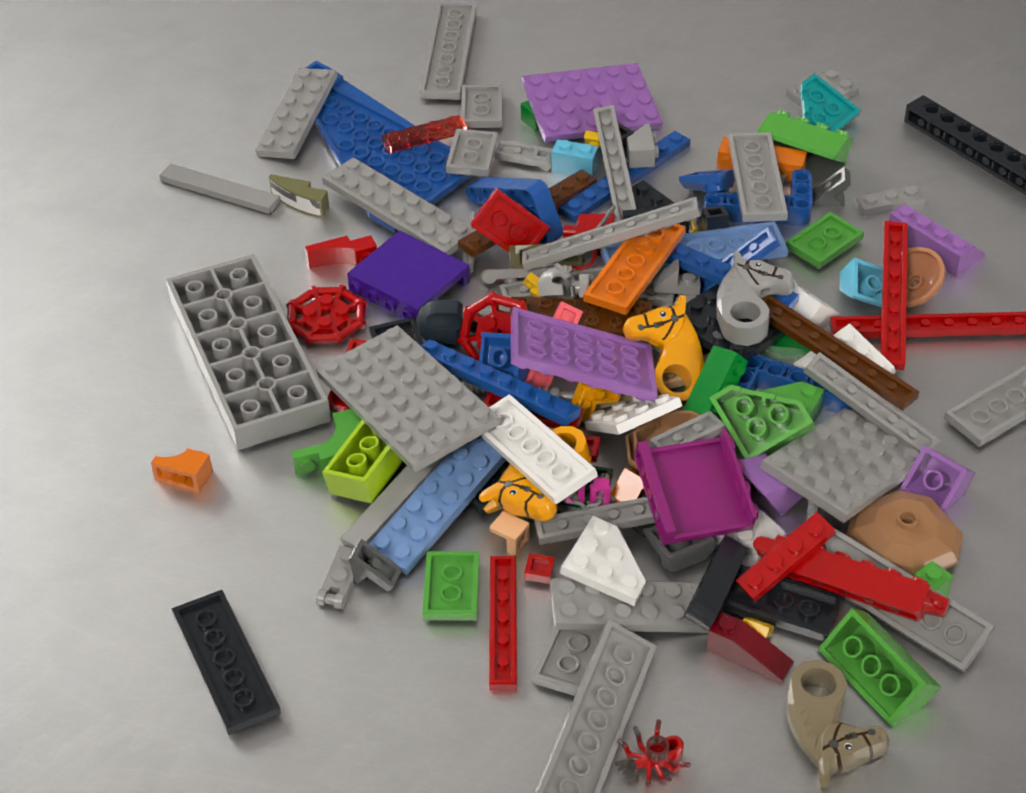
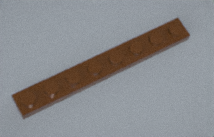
M581 169L550 187L549 191L556 209L595 184L597 178ZM477 230L458 240V248L473 258L496 245V243Z
M771 295L761 298L770 309L769 324L816 355L819 352L886 401L904 411L918 399L920 391Z

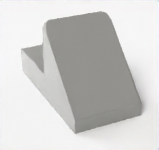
M676 259L654 276L653 292L700 295V276L691 273L679 274V259Z

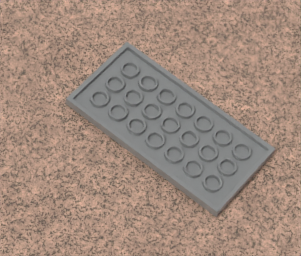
M398 325L316 369L318 377L415 473L501 424L499 416Z

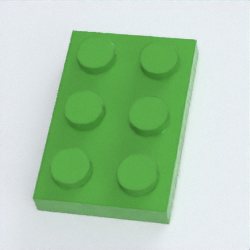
M829 212L788 239L786 246L789 251L820 269L861 241L864 237V232Z
M427 551L423 620L477 621L479 551Z

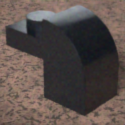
M724 206L702 208V215L696 217V224L701 231L729 228V214Z

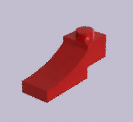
M372 235L351 241L348 236H343L305 246L307 265L309 269L327 265L356 266L377 249V245Z

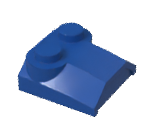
M733 169L693 172L679 176V182L685 189L708 193L730 192L729 188L733 187L735 178Z
M481 332L482 340L479 362L524 382L528 377L529 369H521L511 364V334Z

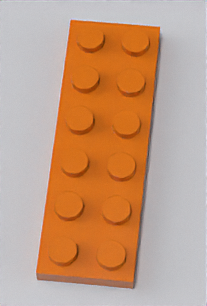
M674 224L670 228H661L647 235H639L623 242L585 291L583 301L627 315L685 235L686 226Z

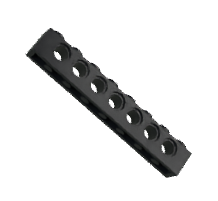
M924 95L906 105L904 122L1026 195L1025 154Z

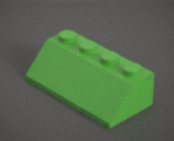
M780 109L778 113L771 111L757 130V133L771 132L772 140L844 163L854 138L848 137L849 132L836 129V132L828 130V125L817 122L815 126L809 124L810 119L801 116L794 119L790 117L791 113Z
M851 608L818 648L830 663L843 672L845 679L890 726H894L924 708L941 688L865 611Z

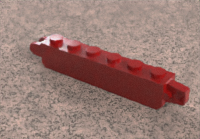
M777 535L774 540L768 537L764 538V536H757L752 544L758 556L762 558L786 537ZM823 546L786 576V578L842 595L845 598L915 622L924 619L925 614L944 618L950 605L949 599L933 592L928 582L922 578L913 577L910 579L902 576V573L895 569L887 568L883 570L877 568L874 563L868 560H861L859 562L840 551H836V553L828 552Z

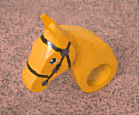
M685 295L679 296L675 306L658 307L646 313L632 316L626 320L623 326V333L627 340L646 341L661 350L660 357L654 368L657 395L669 394V396L679 397L682 407L685 406L704 366L702 349L697 333L685 314ZM672 373L680 376L685 383L686 391L677 393L667 389L663 383L662 375Z
M560 426L551 429L588 463L591 462L592 456L581 430L573 426ZM511 464L503 472L497 483L485 489L479 495L481 502L490 501L483 508L488 514L503 509L513 516L548 522L557 513V505Z

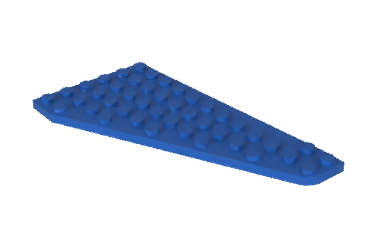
M318 61L305 67L308 69L333 70ZM337 72L338 77L314 123L339 166L354 157L432 205L473 177V175L446 173L450 146L438 141L351 85ZM365 210L370 220L394 233L398 231Z

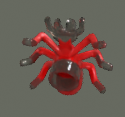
M660 719L656 720L654 736L647 740L646 747L642 742L638 727H633L637 746L645 754L634 753L630 751L625 741L621 738L617 740V743L623 747L627 757L637 758V760L624 759L615 762V766H619L618 771L625 770L622 772V777L630 780L628 781L629 786L639 782L642 768H647L645 785L650 787L652 767L655 768L660 781L665 783L666 781L671 782L672 777L668 774L664 775L661 767L667 768L672 773H678L681 768H690L691 766L690 762H678L682 758L684 742L680 737L676 735L666 738L660 736L662 722Z

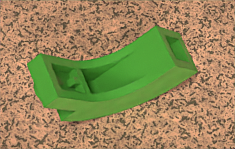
M351 409L332 413L335 433L328 441L317 446L292 451L296 475L321 470L322 473L360 423L359 417Z

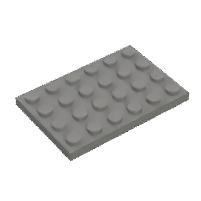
M844 408L817 425V428L793 440L763 459L760 469L845 523L903 482L919 452L900 443L896 437L888 435L875 424L858 416L854 411Z

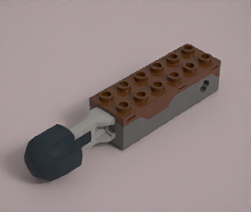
M511 297L519 301L523 299L529 311L549 317L554 316L559 303L562 301L583 311L578 325L625 337L623 326L628 318L652 310V301H636L628 314L624 315L584 302L583 299ZM436 300L426 303L421 307L416 320L420 336L426 341L430 339L439 344L458 345L457 338L460 337L464 316L463 304L458 300ZM509 307L499 308L500 310L507 311L510 313H512L513 310ZM481 310L478 313L484 317L492 311ZM474 319L472 320L470 335H475L478 322Z

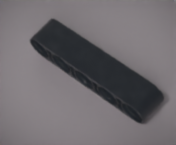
M725 534L683 616L684 618L706 631L710 629L749 549L747 546Z

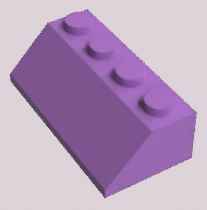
M906 204L890 213L889 221L908 223V248L925 247L935 251L943 260L946 271L955 277L982 260L986 255L977 247Z

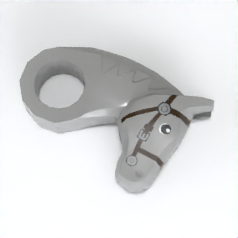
M739 250L734 251L733 267L723 278L719 286L716 302L717 320L726 340L736 345L750 346L760 343L768 335L770 309L761 298L769 295H790L795 288V277L791 271L772 266L761 260L746 261L741 256ZM745 318H747V319H751V320H754V321H751V322H740V321H737V320H738V319H745Z

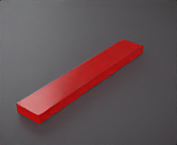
M490 556L489 691L517 690L516 556Z

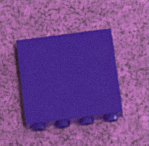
M399 230L347 273L348 287L352 293L369 300L388 312H392L403 319L414 317L416 321L421 307L426 303L436 301L455 283L465 287L470 282L469 264Z

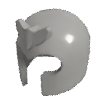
M556 263L554 268L545 270L538 280L540 298L576 299L575 279L571 273L572 266H561L559 263Z

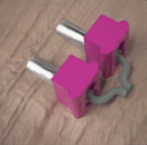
M602 473L600 478H594L593 484L590 485V504L586 505V507L584 505L585 485L566 497L564 502L579 505L582 510L586 511L590 507L610 504L611 487L609 475L606 473L604 478V473Z

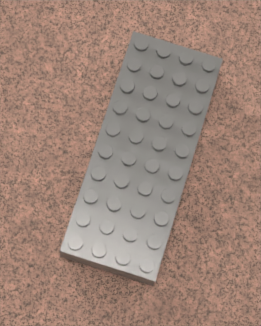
M254 254L166 279L171 303L237 450L331 421L329 401Z

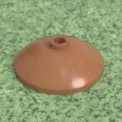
M912 247L907 249L906 308L915 307L927 302L936 295L944 283L946 275L945 264L941 257L929 248Z

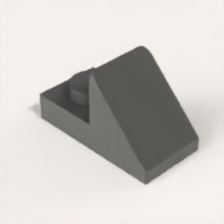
M843 167L812 189V205L844 207L845 198L843 192L851 186L850 171Z
M362 538L358 540L348 559L357 584L368 577L387 592L393 589L402 571L395 562Z

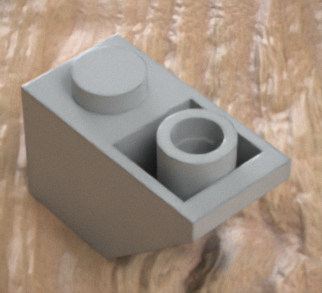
M650 124L643 125L627 138L626 155L629 168L655 167V158L659 157L658 145H655L656 135L655 132H651Z

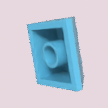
M557 139L551 152L552 172L571 176L582 169L594 177L603 157L602 150L598 146Z

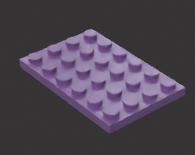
M638 63L522 76L521 82L544 142L557 141V139L584 138L585 131L598 132L593 109L614 105L617 122L633 132L645 124H650L651 129L662 128V118Z
M513 307L511 313V364L521 369L528 368L539 371L543 375L562 377L569 382L577 381L587 384L592 388L607 389L619 395L626 394L641 401H655L658 393L651 344L641 341H629L623 336Z

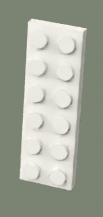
M510 394L489 407L499 416L501 424L480 436L555 505L598 476L596 469Z

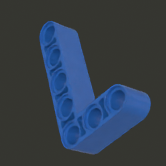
M797 169L792 173L790 195H784L788 212L787 220L775 221L778 225L801 226L807 225L811 220L813 204L812 175L806 169ZM710 192L704 197V208L724 206L729 214V222L756 224L772 222H742L737 193Z
M482 177L466 188L467 197L475 204H484L495 188H498L549 225V230L540 240L539 244H548L563 236V227L549 188L540 179Z
M756 355L748 360L746 370L737 384L741 388L756 391L757 388L766 390L802 381L825 389L822 409L838 413L844 408L853 410L852 407L805 374L803 368L761 355Z

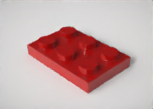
M495 188L469 223L473 228L508 253L509 245L538 244L550 228L549 225L498 188Z

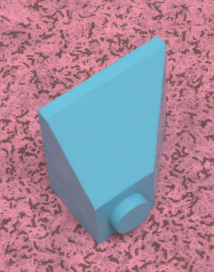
M853 258L840 271V291L853 299L881 307L882 266Z

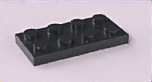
M741 564L723 602L722 610L744 617H751L785 630L825 641L831 633L842 605V595L783 578L759 600L754 602L736 582L741 575L751 568Z

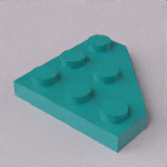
M815 73L801 83L802 113L804 118L810 119L809 124L816 126L817 122L828 125V130L836 132V129L842 130L859 116L861 109Z

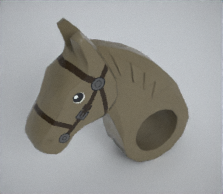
M813 660L803 662L793 670L787 696L786 715L798 745L818 768L821 789H827L832 774L849 773L864 763L881 757L887 753L890 740L886 731L880 726L858 728L838 721L847 688L844 674L832 663ZM818 685L830 691L831 694L824 697L814 696L806 692L804 687Z

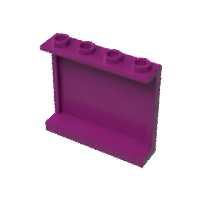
M723 428L720 437L668 446L649 448L648 441L637 442L634 459L661 545L753 529L755 521L759 516L758 508L755 503H752L750 485L748 481L744 480L742 462L736 457L735 442L732 437H729L727 428Z

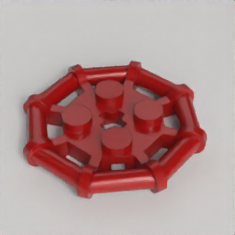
M314 285L310 286V289L302 295L287 302V320L294 334L303 339L307 345H312L313 343H337L339 345L356 331L365 328V309L368 304L364 298H359L350 292L345 285H340L339 287H315ZM313 298L312 302H310L306 306L303 305ZM345 298L352 304L347 305L342 300ZM356 313L355 318H350V314ZM296 314L303 315L302 319L296 320Z
M493 291L471 306H465L460 337L457 338L458 343L462 345L469 357L479 361L480 356L471 342L477 341V346L481 350V332L496 333L500 329L502 334H511V313L500 310L499 305L529 311L525 305L526 302L523 299L519 301L498 295ZM487 306H491L492 312L483 317L478 313ZM474 319L478 322L475 335H470L472 320Z

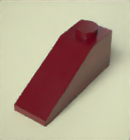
M720 612L708 630V652L778 683H783L794 664L790 657L749 624L726 613Z

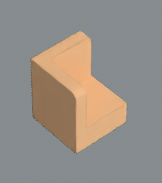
M502 511L490 525L491 532L507 539V553L513 556H517L530 540L529 523L505 511Z

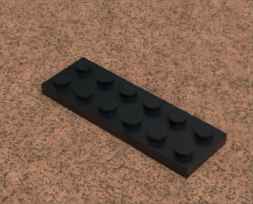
M223 590L171 608L173 617L228 735L281 714L280 706Z

